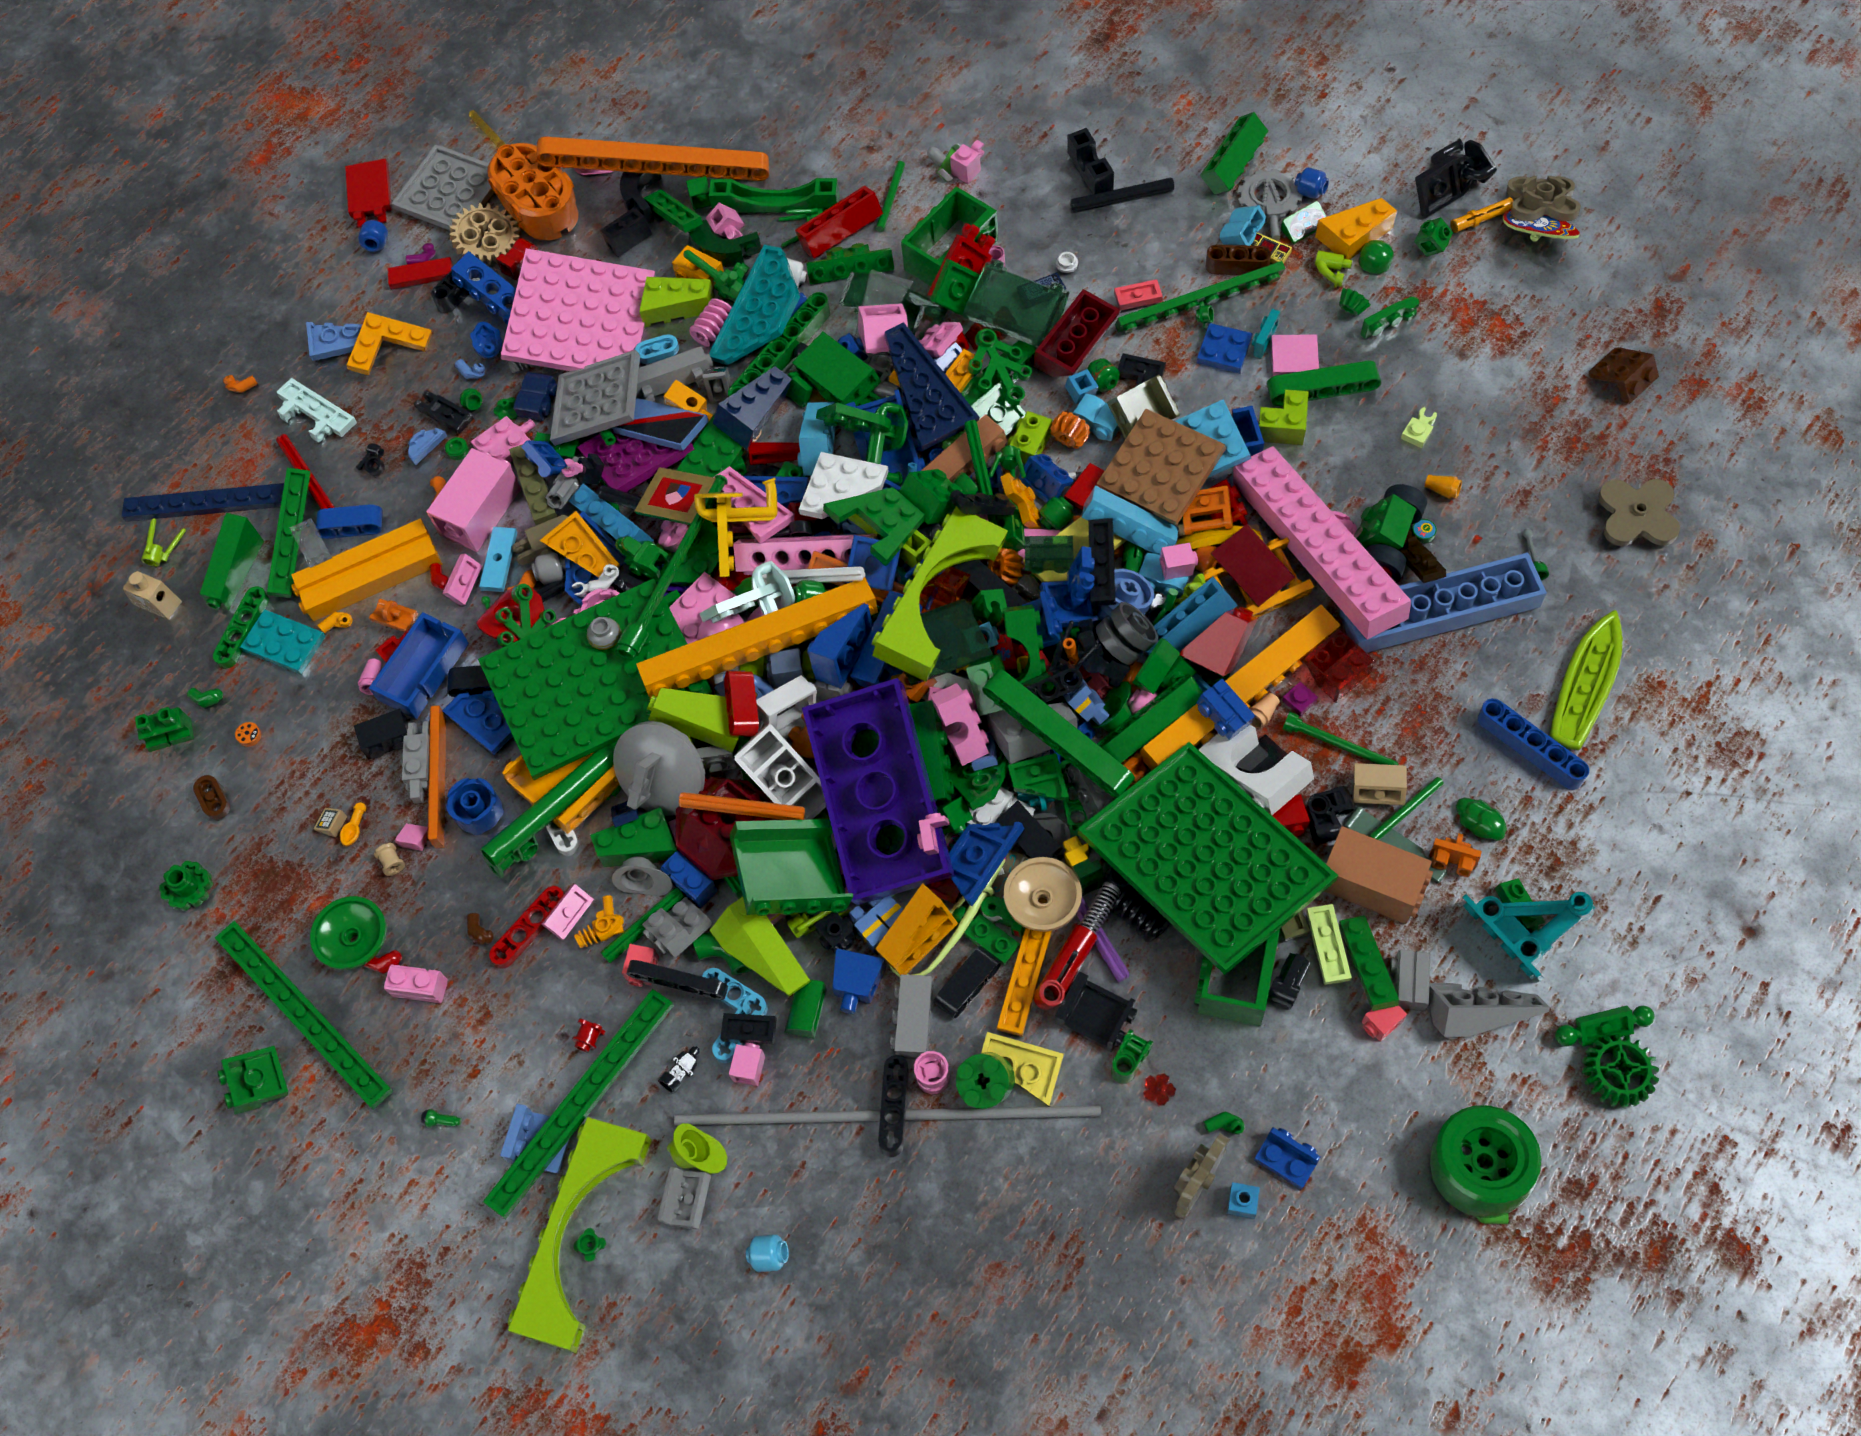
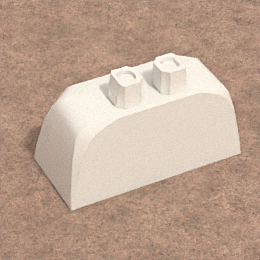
M771 724L765 725L736 753L734 760L774 803L804 807V820L813 819L826 807L819 776Z

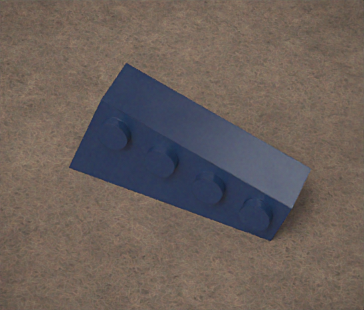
M774 366L720 402L713 424L747 450L751 442L759 435L762 427L768 423L771 415L776 412L785 400L792 379Z

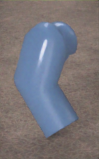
M459 359L454 364L455 368L466 379H480L485 375V367L481 363H478V366L475 363L473 367H469L463 359Z

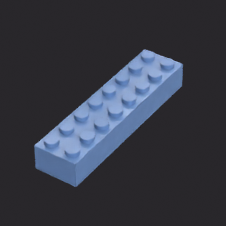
M1524 553L1447 573L1446 577L1423 583L1420 580L1400 585L1399 587L1411 599L1409 619L1368 640L1341 609L1339 616L1356 656L1540 608L1547 592L1529 553Z

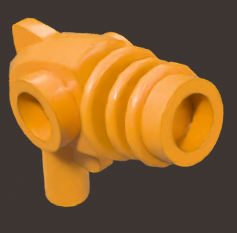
M611 895L602 897L604 910L596 913L597 919L592 921L593 928L591 929L590 925L587 924L588 931L583 928L584 933L579 930L574 935L580 948L588 947L587 942L593 945L592 940L598 944L597 937L603 942L614 935L624 932V917L614 914Z

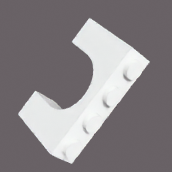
M1252 725L1246 727L1231 740L1218 733L1199 749L1202 754L1271 815L1276 813L1314 780L1311 762L1294 751H1291L1267 771L1246 773L1238 770L1236 765L1259 745L1256 728Z

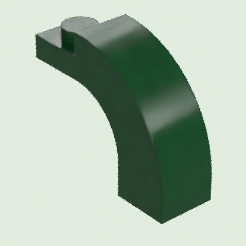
M703 220V224L696 227L694 231L688 232L692 247L722 262L723 267H734L737 262L742 264L744 263L743 258L760 253L762 249L757 232L735 239H722L712 233L707 220Z

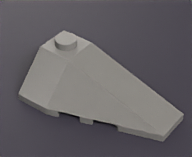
M1429 983V1004L1433 1025L1444 1037L1449 1039L1470 1037L1547 1013L1550 1009L1539 995L1505 990L1500 995L1488 991L1485 987H1478L1477 991L1462 989V984Z

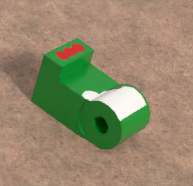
M996 896L985 898L981 904L982 915L993 924L999 923L1010 927L1012 935L1022 939L1025 927L1011 917L1004 899Z

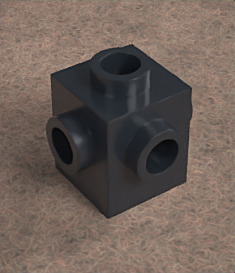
M831 912L814 924L816 932L820 936L818 941L826 951L831 949L836 954V949L848 950L854 944L853 941L856 938L853 930L855 926L847 917L842 919L838 913Z

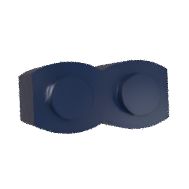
M533 372L526 373L514 404V410L518 417L543 421L546 415H549L551 411L550 402L557 392V384L553 376Z

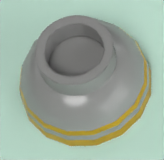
M598 617L590 623L587 629V639L593 648L607 650L617 644L622 631L614 619Z

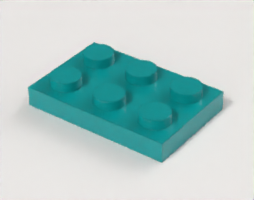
M264 609L240 648L243 652L302 675L326 636L322 631Z

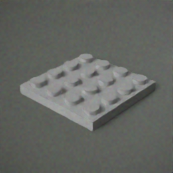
M436 144L391 205L397 211L450 230L452 219H457L456 213L463 215V208L470 211V205L478 208L479 203L484 207L494 194L488 182L489 163Z
M636 350L587 365L584 369L569 371L559 375L550 441L555 446L634 421L640 355Z

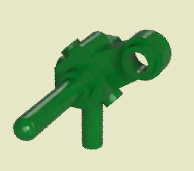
M690 250L684 251L683 255L687 260L713 278V281L716 283L714 289L719 291L718 295L722 298L727 297L735 303L745 283L742 279L750 267L744 263L737 262L732 271L728 269L724 272L721 270L717 271Z

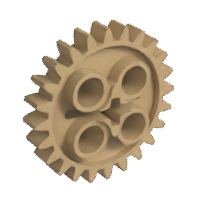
M479 203L478 208L470 205V211L463 208V215L456 213L457 219H452V226H450L452 247L456 248L458 255L463 253L464 256L469 251L482 262L487 261V264L491 266V261L497 263L496 258L501 253L506 255L514 243L520 239V229L517 228V221H513L511 215L507 216L506 209L501 212L499 211L498 205L494 209H491L490 203L487 204L486 208H483L481 203Z

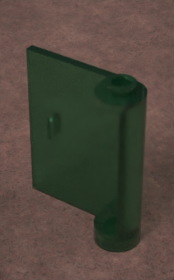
M963 598L920 614L928 637L933 645L941 650L937 663L927 680L993 656L974 617V609L970 601L966 602ZM904 671L910 686L924 681Z

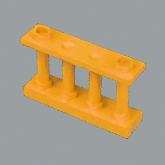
M1288 537L1283 540L1276 538L1266 545L1295 576L1289 583V589L1282 592L1279 590L1258 607L1238 585L1247 602V609L1253 612L1252 616L1256 618L1303 598L1314 589L1311 579L1304 582L1301 579L1298 580L1283 550L1290 542ZM1212 567L1203 572L1206 582L1214 577L1222 587L1223 585L1219 579L1229 575L1223 567L1218 569Z

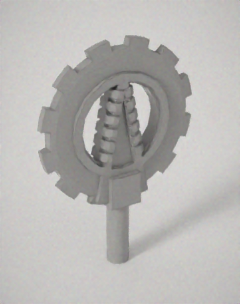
M1262 169L1255 171L1252 176L1247 175L1242 180L1243 185H1239L1237 194H1241L1238 201L1241 206L1245 207L1260 205L1266 216V223L1270 224L1271 238L1278 241L1280 239L1279 219L1286 217V214L1289 212L1293 213L1298 208L1297 203H1301L1303 195L1298 193L1297 186H1295V181L1293 180L1294 177L1289 173L1283 174L1277 169H1271V171H1263ZM1264 185L1261 202L1255 197L1254 192L1258 187ZM1275 185L1285 191L1286 196L1282 201L1279 198Z

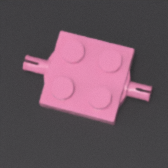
M506 416L473 439L471 443L476 450L480 452L481 450L486 451L492 457L498 460L504 459L510 463L513 460L509 449L530 440L525 433L536 427V425L529 419L519 426Z

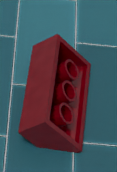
M1082 289L1036 349L1034 367L1051 377L1072 376L1120 314L1121 309Z

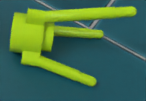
M153 518L150 521L146 547L141 561L149 566L158 567L161 562H167L170 553L178 544L186 529H181L167 550L163 552L161 546L153 544L156 519Z
M846 910L839 913L841 918L848 916L851 910ZM823 911L812 918L806 912L802 915L801 913L790 914L792 918L787 921V924L794 935L800 938L816 930L813 923L827 916L832 911Z

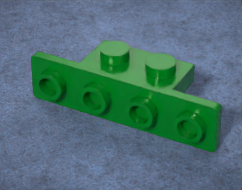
M863 243L853 244L849 248L834 247L830 251H826L827 259L806 263L810 284L894 270L891 248L870 251L868 244L864 245Z

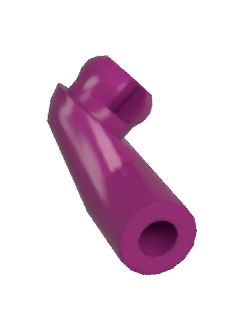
M426 243L422 246V253L406 255L407 265L430 261L436 254L434 245Z

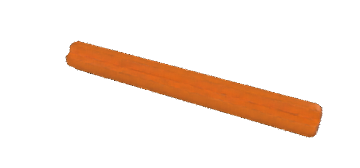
M686 792L680 793L679 806L683 808L782 820H804L805 808L802 806Z

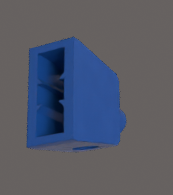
M836 949L833 992L836 997L843 998L840 1007L842 1012L855 1014L858 1002L871 1003L886 971L884 958Z

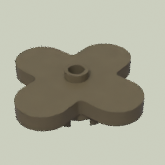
M1518 176L1508 181L1506 192L1508 196L1515 199L1512 204L1511 214L1518 220L1535 221L1547 215L1559 221H1572L1579 216L1581 205L1577 200L1571 198L1574 193L1575 183L1569 178L1548 176L1547 179H1537V176L1530 178Z
M1660 479L1649 480L1639 489L1633 488L1622 480L1607 481L1599 492L1600 504L1612 513L1603 530L1606 539L1617 546H1627L1637 538L1642 537L1661 546L1673 543L1680 532V524L1676 518L1665 511L1674 499L1672 486Z
M1221 1133L1217 1136L1210 1149L1203 1144L1198 1147L1193 1155L1194 1158L1187 1168L1185 1167L1174 1187V1192L1180 1195L1174 1214L1182 1220L1187 1217L1203 1188L1208 1190L1216 1177L1214 1172L1227 1151L1226 1147L1230 1141L1228 1137Z

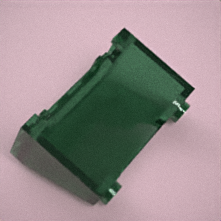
M992 259L985 263L965 305L962 316L1028 344L1039 346L1062 317L1070 292L1064 290L1063 285L1051 282V285H1041L1008 272L1007 268L1004 267V262Z

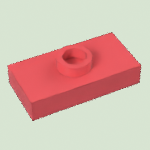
M1157 279L1114 288L1117 305L1121 310L1155 304L1163 300Z

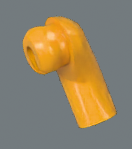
M334 612L317 626L326 634L333 627H349L353 619L348 613Z

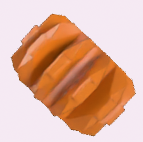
M1062 411L1061 414L1054 418L1050 429L1051 435L1055 437L1056 441L1061 442L1062 445H1066L1068 448L1078 449L1086 443L1090 427L1085 423V420L1079 418V415L1076 416L1072 412Z
M1001 548L994 561L987 560L989 563L988 568L1011 588L1014 584H1018V578L1023 576L1021 574V570L1025 567L1021 564L1023 557L1013 549Z

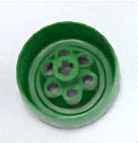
M1476 1105L1461 1109L1451 1115L1438 1130L1431 1148L1430 1167L1432 1178L1438 1191L1452 1206L1468 1215L1480 1218H1496L1509 1214L1520 1207L1532 1194L1540 1176L1542 1158L1539 1144L1533 1132L1521 1119L1502 1108ZM1479 1139H1486L1489 1142V1146H1481ZM1462 1147H1468L1471 1150V1154H1463ZM1503 1150L1508 1154V1157L1505 1159L1500 1158L1497 1152ZM1478 1163H1481V1166H1483V1164H1484V1165H1486L1488 1168H1487V1169H1483V1168H1481V1167L1478 1165ZM1504 1170L1508 1173V1176L1500 1177L1498 1171Z

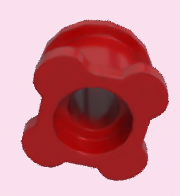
M579 1018L577 1023L581 1026L577 1035L572 1037V1041L575 1042L574 1047L587 1053L590 1049L596 1050L597 1046L595 1044L599 1035L604 1036L606 1031L596 1023Z

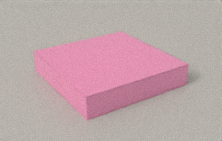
M1317 335L1271 336L1273 376L1319 369Z

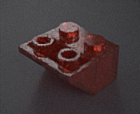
M1339 628L1304 657V662L1318 687L1335 703L1371 674L1375 661Z

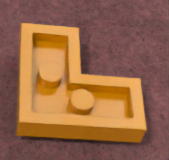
M1009 473L1001 476L1005 495L1017 504L1023 525L1029 529H1041L1039 520L1041 515L1034 503L1036 497L1030 487H1026L1019 478L1016 479Z

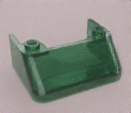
M857 271L850 272L838 304L840 306L855 308L854 312L858 314V306L902 303L907 315L908 328L918 340L924 337V333L928 328H932L934 324L939 325L948 309L929 301V297L876 273Z

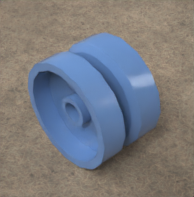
M1115 569L1116 605L1098 606V618L1102 621L1106 616L1111 617L1112 610L1121 602L1133 605L1145 615L1154 600V590L1149 581L1135 571Z

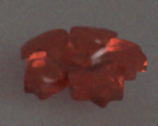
M1165 1073L1157 1075L1156 1079L1151 1075L1145 1078V1088L1148 1090L1144 1091L1143 1095L1146 1100L1154 1102L1156 1099L1158 1106H1165L1169 1101V1097L1175 1096L1176 1088L1172 1083H1168L1169 1076Z

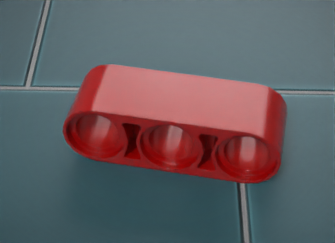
M726 671L724 688L730 736L754 737L758 733L759 720L753 673L750 671Z

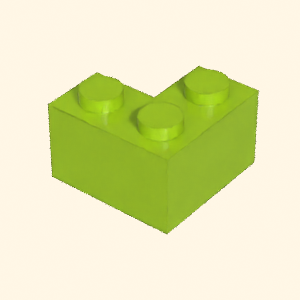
M1285 390L1282 409L1260 407L1258 425L1264 442L1303 445L1306 432L1309 391Z

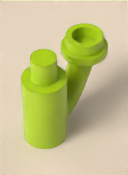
M1318 250L1315 261L1318 271L1334 283V288H1337V286L1342 287L1344 274L1340 273L1342 267L1351 269L1352 260L1344 259L1342 254ZM1328 268H1330V269H1335V270H1340V271H1337V275H1336V274H1334L1331 270H1329Z

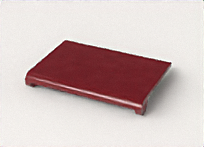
M1248 524L1211 552V555L1258 607L1295 578Z

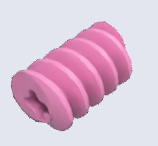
M711 299L703 312L700 313L699 318L695 320L694 325L689 329L692 338L699 344L709 347L710 342H715L716 336H718L732 307L720 299Z

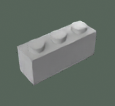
M901 974L900 983L895 984V999H899L898 1008L893 1009V1024H897L896 1034H891L890 1048L895 1051V1055H900L905 1059H917L922 1053L929 1051L934 986L932 976Z

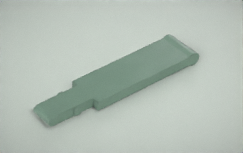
M1357 807L1356 811L1351 814L1343 826L1369 836L1383 822L1362 808ZM1394 829L1390 830L1379 840L1432 861V858L1422 854L1423 848ZM1432 863L1429 868L1430 871H1433L1431 880L1438 884L1448 872L1446 869L1433 868Z

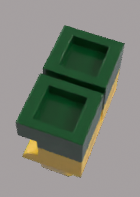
M1077 836L1064 841L1063 846L1066 850L1064 852L1065 863L1077 876L1081 884L1082 896L1101 888L1103 885V867L1098 859L1090 862L1089 845L1087 843L1082 845Z

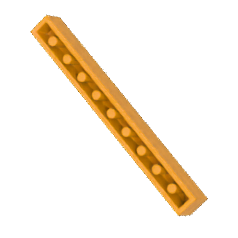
M863 578L862 581L850 582L639 662L636 665L651 700L652 695L658 696L661 688L673 690L685 688L692 683L708 679L726 670H732L739 665L755 661L771 653L779 652L781 649L794 644H800L807 639L817 636L819 632L864 603L869 605L871 615L878 613L876 598L866 578Z
M1320 604L1225 682L1250 708L1249 703L1254 699L1257 702L1260 701L1268 693L1267 688L1271 685L1275 688L1286 678L1284 675L1288 671L1294 673L1303 665L1301 661L1304 658L1308 657L1311 659L1321 650L1319 648L1320 645L1323 643L1326 645L1330 644L1338 636L1335 632L1341 625ZM1196 704L1147 743L1139 754L1143 756V762L1152 771L1188 742L1195 747L1200 743L1205 745L1215 736L1213 734L1216 731L1215 723L1209 717H1204L1198 710V704Z

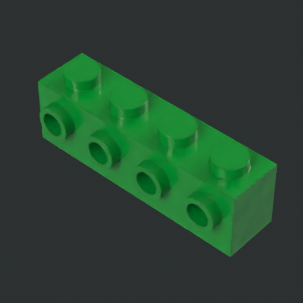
M1255 112L1238 118L1200 174V177L1214 194L1229 192L1235 186L1234 182L1245 171L1244 167L1252 160L1256 149L1263 144L1268 129Z

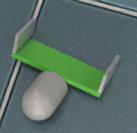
M958 143L951 147L947 156L937 147H930L927 151L928 157L937 166L941 164L936 173L948 182L953 179L950 175V157L961 146Z

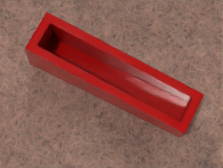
M751 442L748 448L750 465L798 460V453H800L799 443Z

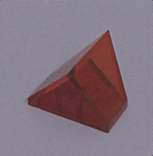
M953 567L946 568L943 573L935 576L926 584L921 594L956 608L971 574Z

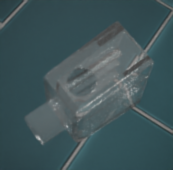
M312 518L290 527L310 568L332 558Z

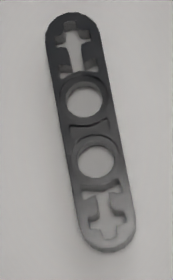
M630 960L626 972L628 976L634 979L717 1000H724L728 990V985L721 981L639 960Z
M900 1055L889 1057L884 1064L878 1142L881 1153L887 1157L899 1155L904 1146L909 1070L906 1059ZM897 1064L900 1065L898 1080L894 1079L893 1069ZM891 1088H899L902 1091L901 1096L895 1099L888 1097L887 1093ZM891 1112L900 1115L899 1121L893 1124L888 1123L885 1118ZM889 1131L894 1132L895 1143L892 1148L887 1147Z

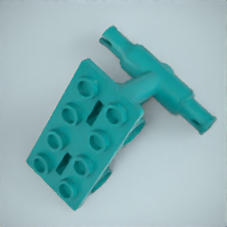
M1575 892L1568 900L1501 903L1498 898L1487 896L1475 904L1467 894L1462 897L1466 902L1463 907L1475 920L1480 917L1485 922L1481 925L1483 929L1494 940L1499 937L1503 941L1500 946L1513 960L1518 957L1522 962L1519 967L1531 980L1536 977L1539 981L1544 977L1535 966L1553 948L1551 945L1579 921L1591 919L1596 909L1592 898L1585 892ZM1490 906L1499 907L1498 913L1494 916L1486 915L1487 909ZM1556 915L1539 931L1534 930L1532 933L1515 918ZM1528 945H1535L1537 952L1535 955L1528 957L1523 954L1524 948Z

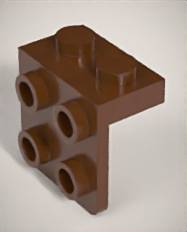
M1622 347L1612 349L1588 372L1590 378L1617 383L1622 402L1628 404L1635 400L1659 377L1654 354Z

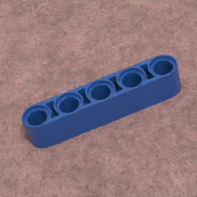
M1491 698L1483 703L1478 714V722L1484 729L1565 788L1576 790L1583 785L1589 775V766L1582 759L1500 700ZM1487 712H1492L1496 716H1490ZM1507 727H1513L1516 731H1511ZM1528 742H1534L1537 747L1530 745ZM1549 757L1556 758L1558 762L1552 761ZM1570 772L1577 773L1579 777L1572 776Z

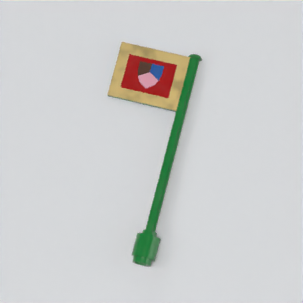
M658 468L634 512L643 516L690 525L639 619L634 624H627L618 640L616 651L622 657L633 660L635 656L640 654L649 637L646 626L705 521L696 512L694 494L720 493L724 485L728 483L725 476L716 475L713 478L672 469ZM705 498L706 509H711L717 498Z

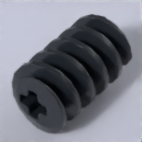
M1129 886L1117 899L1113 913L1116 915L1121 914V920L1124 922L1129 920L1128 926L1132 929L1136 928V934H1144V941L1150 942L1159 937L1169 926L1170 922L1167 920L1162 923V914L1154 916L1153 914L1156 909L1153 906L1147 909L1148 901L1145 899L1139 902L1141 894L1138 892L1132 896L1133 887Z

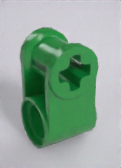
M1129 1029L1112 1062L1111 1074L1113 1079L1121 1084L1131 1082L1141 1064L1146 1060L1154 1042L1140 1038L1134 1034L1133 1030ZM1126 1064L1131 1070L1123 1073L1117 1069V1066Z

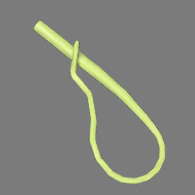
M1005 859L974 905H969L956 931L936 959L927 969L912 975L925 976L929 974L959 941L978 912L983 900L995 894L991 886L1003 867ZM963 896L950 910L951 914L965 901ZM890 966L892 972L895 973L897 976L901 977V976Z

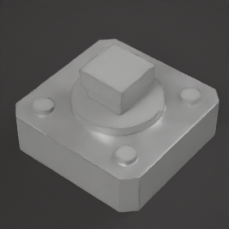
M716 746L696 749L702 760L705 773H711L712 777L723 776L724 770L737 767L734 760V752H729Z

